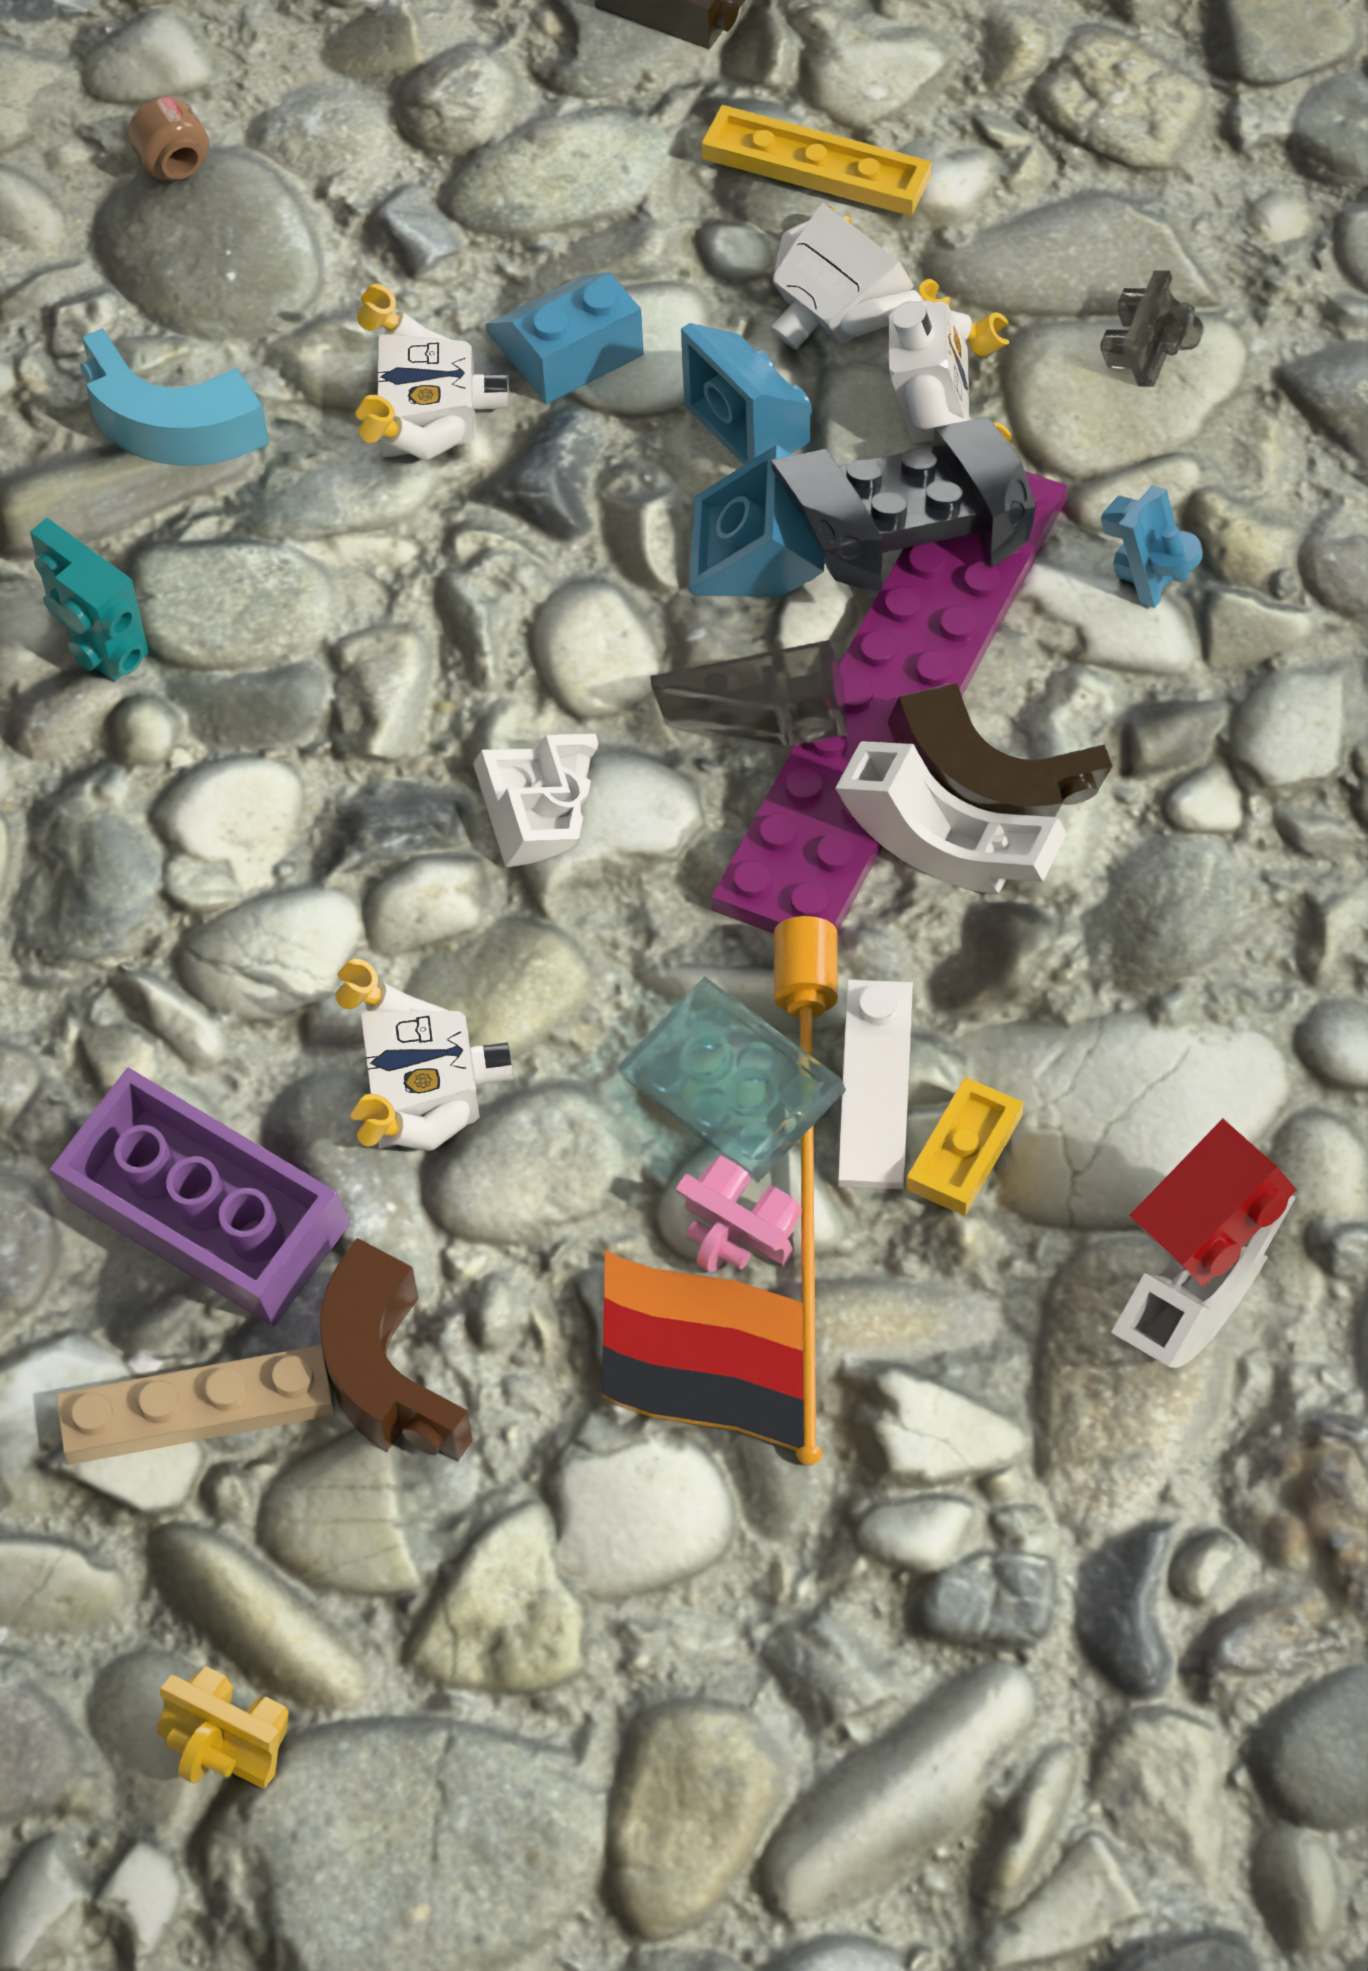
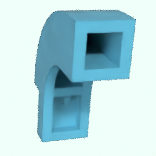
M103 328L82 337L87 361L81 363L80 367L86 381L94 423L107 438L120 448L143 459L158 463L195 466L234 459L269 444L263 405L238 368L193 386L178 388L162 387L146 382L135 375L127 366Z

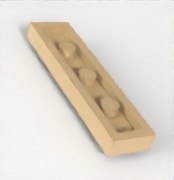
M322 1345L56 1394L63 1450L68 1465L334 1416Z

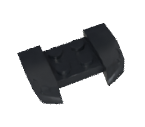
M989 417L934 427L933 445L929 448L909 449L904 453L870 460L859 459L840 466L837 465L826 449L771 460L772 471L808 526L829 573L835 581L844 584L882 591L881 567L882 553L980 533L986 561L992 568L1016 552L1030 539L1036 506L1021 459Z

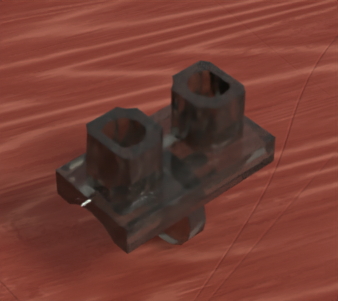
M1154 270L1147 288L1123 289L1118 300V315L1122 326L1130 328L1129 330H1106L1100 343V350L1107 367L1110 369H1131L1138 387H1154L1167 355L1174 356L1178 353V350H1192L1198 346L1204 333L1203 323L1194 314V306L1188 302L1180 303L1170 292V283L1172 281L1170 270Z

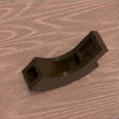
M957 683L899 696L887 721L894 742L913 744L930 774L944 789L965 803L989 812L1055 817L1062 804H1078L1094 797L1113 767L1105 744L1033 760L1016 758L1000 752L987 743L973 726Z

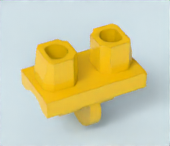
M207 1666L200 1669L187 1682L171 1675L160 1688V1697L163 1698L164 1706L157 1725V1734L167 1739L166 1747L182 1755L178 1767V1775L195 1784L210 1769L226 1778L233 1773L265 1789L276 1773L278 1748L287 1732L289 1714L287 1708L266 1696L257 1698L246 1712L231 1705L233 1685L226 1676Z

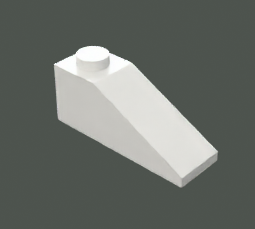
M848 980L838 1187L904 1190L913 982Z

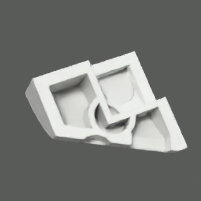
M596 734L545 735L539 746L534 749L481 750L473 765L505 867L539 862L575 846L579 840L583 816L580 812L581 805L588 796L591 782L590 779H587L590 760L598 747Z

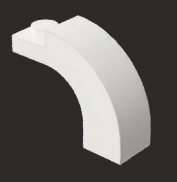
M861 741L835 788L861 827L888 851L928 875L950 884L979 892L999 894L1006 879L1043 882L1067 835L1058 817L994 813L979 809L958 799L933 778L913 744Z
M1292 1195L1288 1199V1205L1278 1220L1267 1227H1261L1241 1248V1253L1236 1263L1226 1273L1217 1277L1214 1276L1204 1287L1174 1260L1157 1275L1144 1273L1111 1333L1168 1367H1181L1191 1361L1217 1334L1252 1285L1268 1258L1264 1253L1296 1197Z

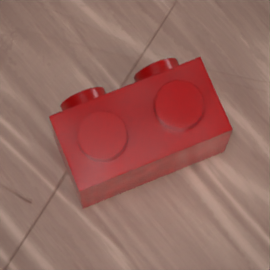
M1222 1118L1129 1216L1162 1250L1204 1287L1214 1276L1217 1277L1226 1273L1236 1263L1240 1256L1241 1248L1261 1227H1267L1279 1219L1288 1205V1199L1297 1189L1270 1159Z

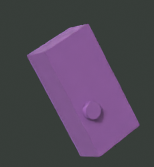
M129 1067L126 1068L49 1169L69 1202L273 1327L276 1326L351 1223L335 1190Z

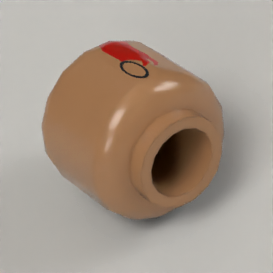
M166 96L149 101L142 105L132 116L128 126V142L147 173L158 180L174 181L191 176L203 164L209 151V137L192 108L179 98Z

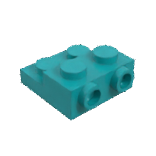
M45 518L30 531L36 555L34 566L41 576L45 596L43 597L44 604L56 620L66 625L70 639L68 649L74 659L87 670L92 671L96 668L115 683L123 675L132 673L149 653L133 581L52 520Z

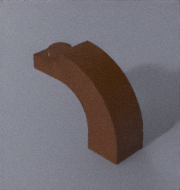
M356 1238L331 1276L323 1298L320 1315L322 1347L334 1395L342 1411L354 1427L370 1442L385 1452H388L399 1434L403 1432L407 1441L420 1451L429 1455H436L439 1451L459 1462L473 1441L468 1410L405 1377L387 1358V1350L393 1334L418 1300L413 1267Z

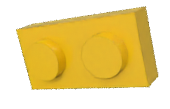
M964 1077L907 1176L906 1190L966 1216L1023 1116L1024 1102Z

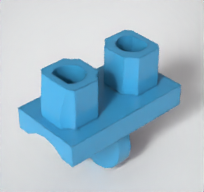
M1152 485L1139 500L1121 495L1117 496L1102 513L1101 522L1104 533L1123 540V544L1116 551L1113 561L1116 576L1135 584L1140 604L1155 608L1161 601L1163 588L1172 580L1177 582L1187 580L1190 577V571L1198 566L1202 559V547L1197 536L1190 532L1179 531L1178 527H1176L1167 489Z

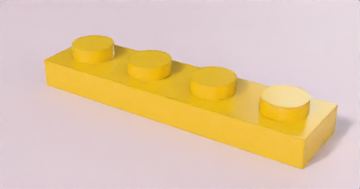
M721 105L701 143L702 159L909 216L913 215L931 178L932 161Z

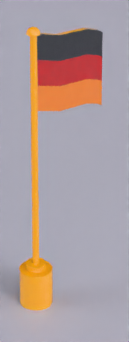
M801 916L784 920L774 929V1001L779 1008L787 1011L789 1015L800 1019L802 1302L735 1280L651 1268L621 1258L605 1249L602 1396L604 1399L620 1407L652 1418L738 1431L796 1451L797 1459L802 1464L814 1465L822 1458L823 1450L816 1447L813 1018L823 1015L825 1011L834 1007L838 1001V954L836 927L831 922L822 918Z

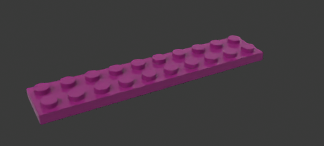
M1025 471L1036 506L1030 539L1016 552L992 568L986 561L980 533L903 548L882 586V591H879L712 894V911L773 934L775 927L782 921L801 916L825 919L831 922L838 932L883 847L852 816L835 789L861 741L895 743L887 721L899 696L953 683L958 684L963 696L1067 500V485Z

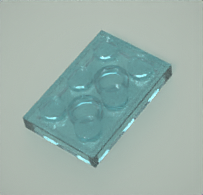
M705 976L617 1066L624 1080L719 1154L748 1172L750 1178L757 1183L846 1091L839 1076Z

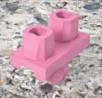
M722 1155L716 1157L703 1171L698 1180L686 1173L675 1189L678 1194L687 1198L685 1204L687 1210L714 1225L712 1228H709L695 1220L688 1228L686 1237L701 1245L697 1255V1265L709 1273L717 1271L725 1261L739 1269H743L749 1262L751 1253L736 1244L737 1240L784 1268L795 1252L788 1238L793 1232L802 1212L798 1201L778 1188L769 1185L752 1212L737 1204L736 1202L752 1179L748 1172Z

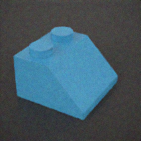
M610 272L582 275L486 323V332L545 404L644 355L641 308Z
M689 323L681 328L684 406L743 465L775 445L792 454L810 443V415L812 414V406L807 395L799 386L795 384L790 385L775 370L772 361L762 350L758 349L755 351L736 333Z
M775 445L694 497L689 591L697 596L783 597L824 572L825 561L808 526L771 469L772 459L792 456V454Z

